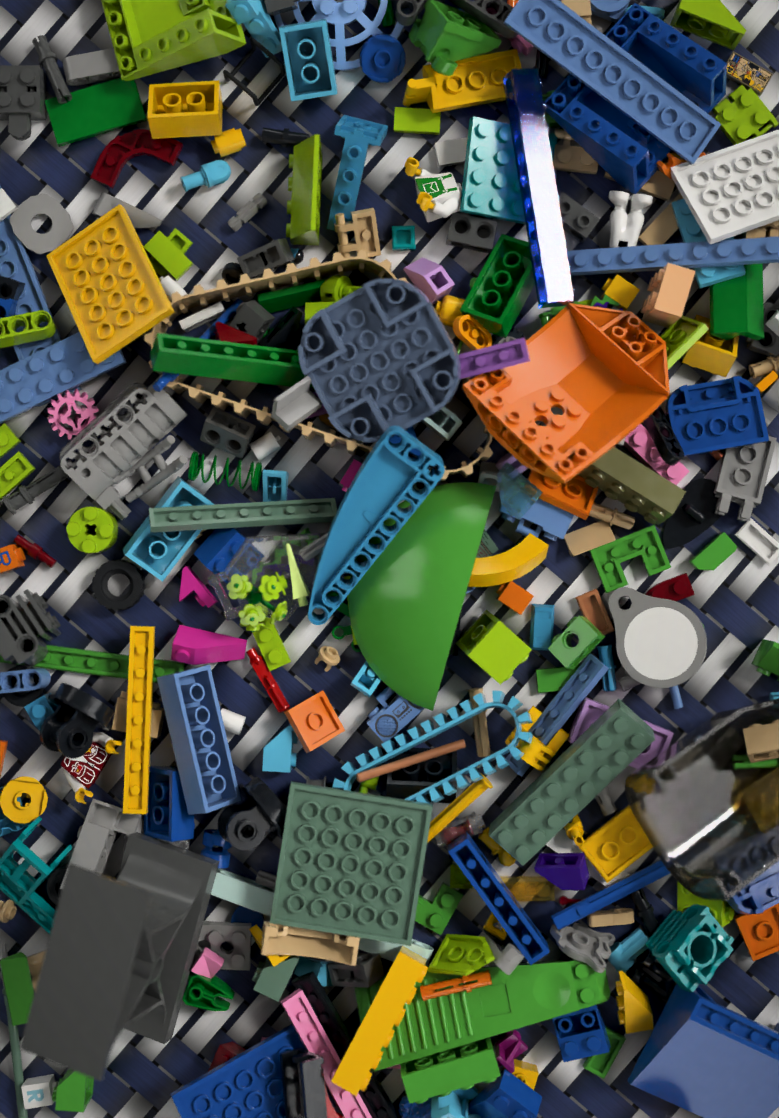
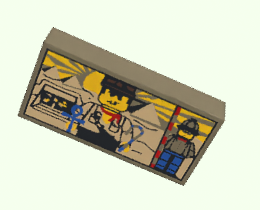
M734 51L726 62V77L743 85L746 89L752 88L758 96H761L773 73Z

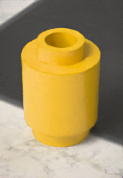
M241 128L223 131L222 135H215V139L211 140L215 154L220 153L221 157L242 151L241 148L246 147Z

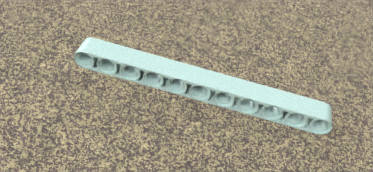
M218 868L211 895L271 917L275 890L257 884L254 880ZM360 938L358 949L368 953H380V957L394 962L402 945ZM412 939L411 946L403 945L426 958L425 966L428 967L434 950L431 946Z

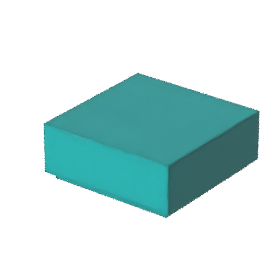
M415 225L392 226V251L415 250Z

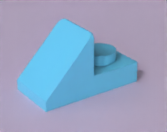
M365 661L350 685L370 698L381 679L372 670L368 662Z

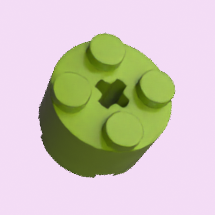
M84 507L71 516L66 531L70 542L76 549L85 553H101L109 550L117 541L118 523L116 518L107 510L98 507ZM90 526L97 527L95 529L96 535L89 533L91 531Z

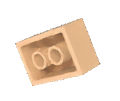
M667 263L663 269L660 268L658 273H655L654 277L650 279L647 291L651 292L647 300H644L640 312L644 314L642 320L669 328L679 320L684 311L695 271L671 263Z

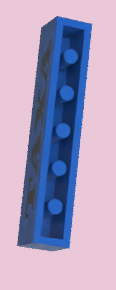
M466 831L449 843L448 853L529 964H534L548 954L550 950L547 941Z

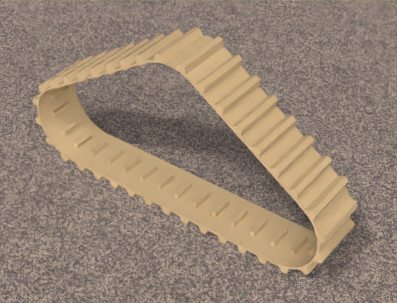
M360 250L356 257L344 258L340 252L334 253L333 260L325 263H320L316 257L311 258L309 266L297 269L294 263L287 264L286 272L274 274L270 268L264 269L263 277L251 280L247 274H242L240 282L227 285L224 279L217 280L216 288L204 291L201 285H195L193 294L181 296L178 292L171 294L172 302L170 304L174 313L155 325L151 333L145 334L144 341L152 349L157 333L165 334L168 327L172 326V321L181 313L185 314L189 309L197 306L208 307L210 303L223 300L230 302L232 298L245 295L251 297L253 293L266 290L275 291V288L292 284L297 286L300 282L313 279L319 281L322 277L335 274L344 275L343 272L360 271V273L367 271L378 275L379 279L397 278L391 272V262L386 259L379 263L376 260L369 259L366 251ZM406 278L398 279L408 282ZM150 360L148 363H149L150 367L152 368V363H151V360ZM179 376L173 382L167 384L169 388L178 394L185 390L188 391L189 396L198 403L203 404L206 399H210L212 404L222 411H225L228 406L234 407V412L245 419L250 413L257 415V420L266 426L272 420L275 421L271 417L268 407L264 406L263 410L247 406L248 402L244 399H241V402L238 403L226 399V394L219 391L217 396L203 391L204 387L197 384L196 388L182 384L184 380ZM467 377L461 380L465 384L466 382L471 380V378ZM309 421L307 426L299 423L293 427L302 430V435L307 440L311 441L317 435L324 438L325 444L328 447L333 448L337 442L347 445L348 453L355 455L358 450L370 453L372 450L371 447L357 443L358 440L352 438V441L336 436V431L333 429L330 430V433L313 428L314 424ZM279 424V427H280L284 432L290 433V432L292 431V429H290L289 431H286V430ZM486 427L483 429V433L488 434L485 447L483 449L479 446L476 451L480 456L469 465H467L466 461L461 462L462 468L456 470H446V466H444L445 472L440 481L444 482L448 475L458 473L466 478L473 473V465L478 460L487 461L491 457L493 452L489 445L493 436Z

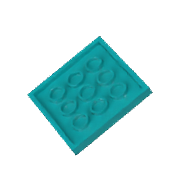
M471 117L469 119L460 212L541 228L548 227L549 216L547 213L550 209L554 174L553 161L555 144H557L555 134L480 117Z

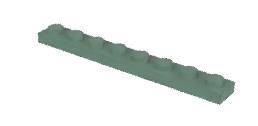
M335 498L149 508V522L151 533L322 523L333 521L337 512Z

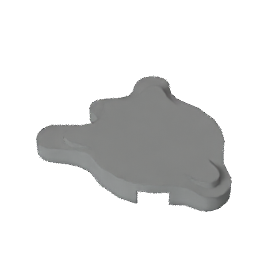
M574 923L572 927L566 926L559 931L554 924L551 926L550 934L567 956L588 964L597 973L605 971L606 963L603 958H610L611 950L609 947L615 941L613 934L597 932L580 923Z

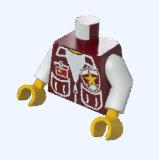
M93 732L91 747L84 755L78 758L64 757L61 762L63 773L70 787L75 792L77 802L87 804L84 801V796L93 797V793L86 790V788L89 789L94 785L111 755L119 754V752H116L115 746H122V741L114 740L104 732Z

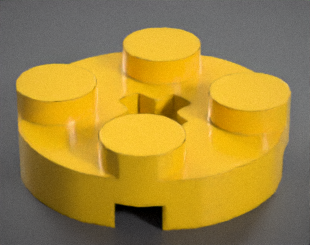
M22 776L10 780L0 793V807L3 814L16 823L24 824L34 821L45 811L48 802V796L43 785L32 777ZM22 793H26V797L30 798V802L25 803L24 807H21L20 802L17 801V797H21Z

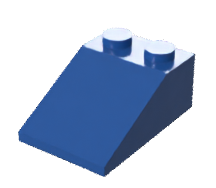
M504 1069L500 1073V1077H497L495 1081L488 1084L468 1104V1112L477 1114L481 1118H536L542 1096L508 1070Z

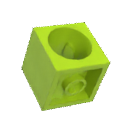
M487 609L456 642V645L500 685L511 678L514 669L519 664L524 663L532 651L529 646Z

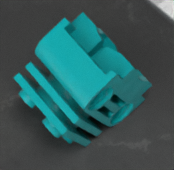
M698 904L688 907L683 913L672 910L645 943L653 953V956L682 990L692 993L699 984L706 985L717 967L733 951L730 945L734 941V938L726 933L709 912L708 906Z

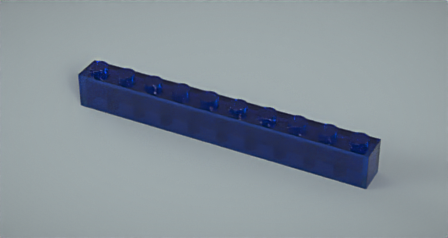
M538 68L511 69L503 78L538 306L539 308L565 306L574 301L575 288L571 282V264L567 257L568 244L563 232L564 219L560 213V194L557 192L556 187L557 174L553 168V149L549 143V125L546 123L545 118L546 104L542 99L541 92L542 80L539 77Z

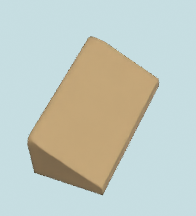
M603 520L567 533L564 537L571 557L616 540L608 522Z

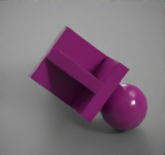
M517 1030L506 1032L504 1038L495 1044L498 1066L503 1065L510 1073L515 1071L514 1059L528 1049V1046L521 1040V1035Z

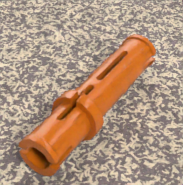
M489 970L468 976L425 986L422 985L420 986V992L423 1001L462 991L469 993L472 992V989L492 985V979ZM477 980L476 982L459 985L461 983ZM453 986L451 988L435 991L436 989Z

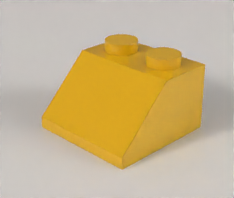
M696 314L694 320L705 323L709 330L683 355L682 363L708 371L714 375L726 377L737 357L739 336L724 340L710 335V319Z

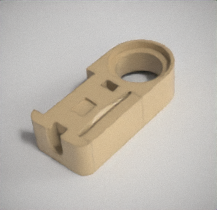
M631 908L596 911L587 916L589 927L626 925L635 922L634 910Z

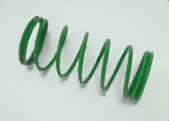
M194 451L192 453L188 470L189 481H194L201 469L202 480L204 483H207L214 469L215 484L219 485L226 471L227 485L231 487L239 471L240 488L244 489L251 474L252 490L258 491L262 473L261 462L256 464L254 477V462H251L247 479L242 487L241 459L238 462L234 479L231 485H229V457L226 459L221 479L217 483V456H214L209 476L205 481L203 471L204 453L202 454L198 471V452Z

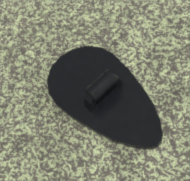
M701 478L692 481L683 489L686 491L674 514L666 520L662 540L664 547L671 549L689 543L711 527L722 516L715 514L716 504L719 499L715 497L716 494L714 493L715 481Z

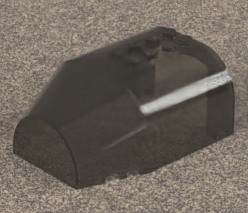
M779 698L716 713L634 771L625 780V793L630 808L659 858L683 887L700 898L729 900L779 861V770L777 768L734 770L732 766L733 763H742V761H732V755H748L743 729L748 728L752 724L765 725L778 720Z

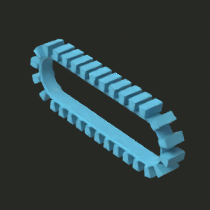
M492 690L493 702L489 703L486 702L485 695L479 693L473 696L479 707L473 709L470 700L460 703V706L466 712L464 715L460 716L459 709L454 706L446 710L453 719L452 721L447 722L446 715L440 713L433 717L440 727L435 729L433 722L430 720L420 724L427 734L422 736L420 728L415 726L407 730L413 741L409 742L407 735L402 733L394 737L400 745L399 748L396 749L394 741L391 740L381 744L388 754L383 756L382 749L376 746L368 751L374 761L370 762L369 755L363 753L355 757L361 765L359 769H356L351 762L345 763L341 769L348 773L349 777L346 782L335 778L332 788L351 791L357 773L372 769L489 708L497 707L509 711L516 723V733L513 741L506 748L404 799L431 804L425 796L430 793L431 800L438 802L444 799L438 788L443 786L445 795L450 796L458 792L451 783L452 781L456 780L458 788L464 789L471 785L464 775L470 773L471 781L477 782L484 778L477 768L483 766L485 775L489 776L497 772L490 763L491 761L496 759L498 768L503 769L510 765L503 755L511 752L517 761L525 755L516 746L520 739L529 744L532 742L533 734L531 732H522L521 724L533 723L530 713L526 711L517 716L515 711L523 704L514 696H512L508 705L502 704L505 693L502 691Z

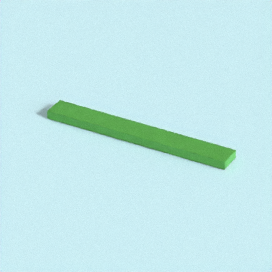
M34 644L30 646L29 652L33 650ZM47 645L48 653L46 657L33 666L128 679L129 655ZM0 654V662L12 664L11 661H5ZM154 659L153 682L158 683L157 677L185 670V663Z

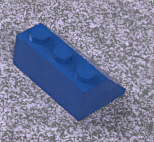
M150 766L148 813L144 814V835L170 842L194 839V814L188 815L178 767Z

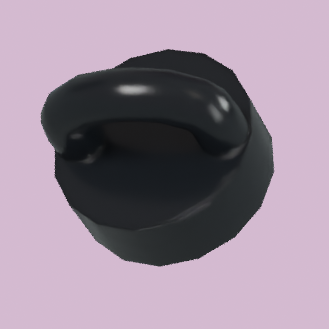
M231 262L224 266L222 278L227 284L231 285L240 282V276L244 274L240 264Z

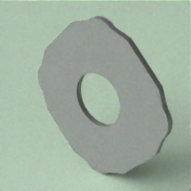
M44 193L29 197L17 206L18 209L10 217V224L14 235L27 249L39 255L52 252L65 243L73 231L70 214L56 199ZM43 214L51 219L52 228L49 232L40 234L33 230L31 221L36 215Z

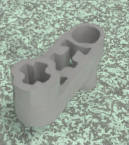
M483 930L479 936L485 937L495 957L493 962L503 972L510 975L525 956L511 943L503 949L487 931Z

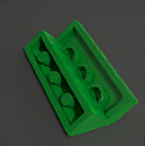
M763 264L744 265L745 275L710 285V335L724 340H729L739 335L754 340L764 338Z

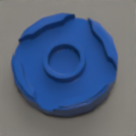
M377 34L370 37L363 44L360 51L362 71L370 80L378 83H388L402 73L406 64V53L402 44L395 37L388 34Z

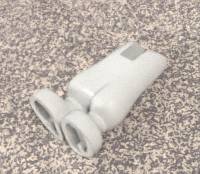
M609 191L608 198L615 206L610 214L609 248L619 247V241L628 242L627 247L637 245L644 223L642 210L652 204V196L633 194L631 210L627 214L626 210L630 194L623 191Z

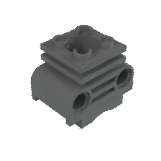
M27 589L24 591V594L28 600L20 594L16 596L20 605L10 597L0 595V654L5 661H11L14 665L17 663L20 665L24 662L26 667L30 669L42 661L48 653L47 645L42 637L52 641L54 638L50 632L56 636L62 633L58 629L61 624L57 618L51 616L49 611H46V608L49 606L43 597L39 596L37 592L33 594ZM34 644L33 650L29 652L30 646Z

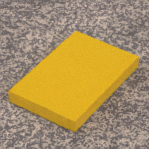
M630 803L584 840L585 843L578 847L608 883L662 841V839L635 805Z

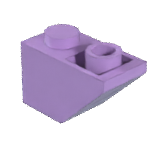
M423 257L403 269L412 283L428 297L432 305L437 300H442L445 295H449L455 285L442 265Z

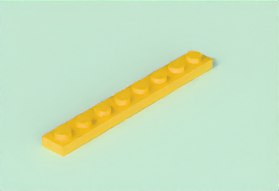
M130 626L123 794L124 814L148 813L155 626Z

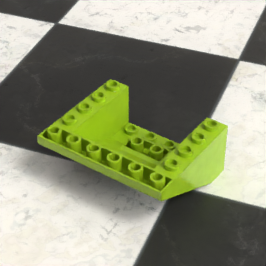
M101 0L122 80L131 81L227 54L246 44L242 25H238L225 6L227 0Z

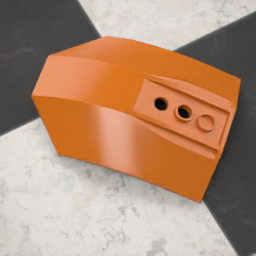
M567 303L566 307L526 340L531 361L479 374L462 386L489 433L523 466L565 484L630 434L669 397L666 342L633 312ZM551 408H560L563 411V415L553 414ZM535 421H541L546 426H538Z

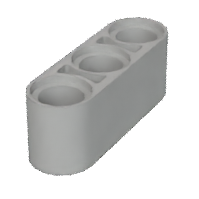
M114 48L68 56L62 60L66 84L70 86L121 78Z

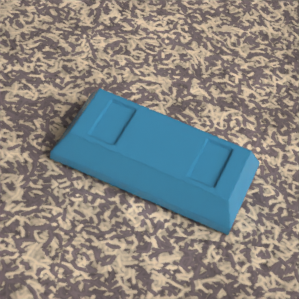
M531 604L529 647L532 650L549 651L548 647L552 644L551 640L553 639L555 605Z

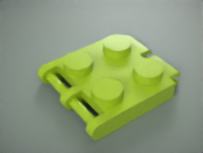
M743 85L739 86L728 96L730 101L725 98L712 109L716 115L714 119L721 123L720 129L733 145L744 142L751 135L753 136L751 139L761 136L770 128H775L779 125L776 118L753 89L747 90ZM768 122L769 124L759 132L758 129Z

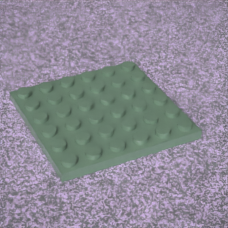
M291 782L270 923L411 946L433 804Z

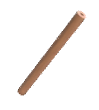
M464 739L457 740L357 773L356 779L360 783L466 748V743Z

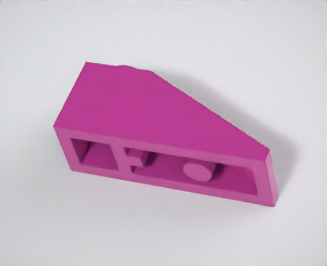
M179 625L172 644L171 660L191 665L241 660L245 657L247 640Z

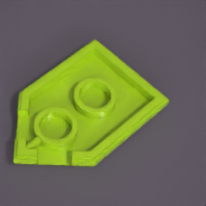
M446 934L427 971L431 973L468 976L495 960V957L484 936Z

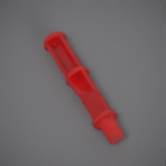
M255 648L248 650L246 653L250 658V665L264 686L277 712L283 713L287 711L290 705L262 656L257 654Z

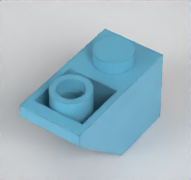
M288 724L265 745L263 749L262 771L290 773L292 767H296L297 753H293V744H297L298 737L291 724Z

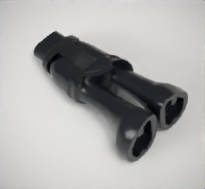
M648 948L636 958V961L642 967L649 969L662 979V984L647 974L636 963L626 971V975L636 985L640 983L653 991L666 1004L677 983Z

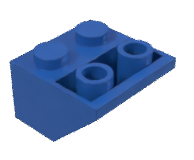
M236 528L215 529L194 552V555L206 568L227 584L231 582V577L234 574L246 575L264 556Z
M597 1005L552 1018L563 1062L610 1051L611 1045L607 1030Z

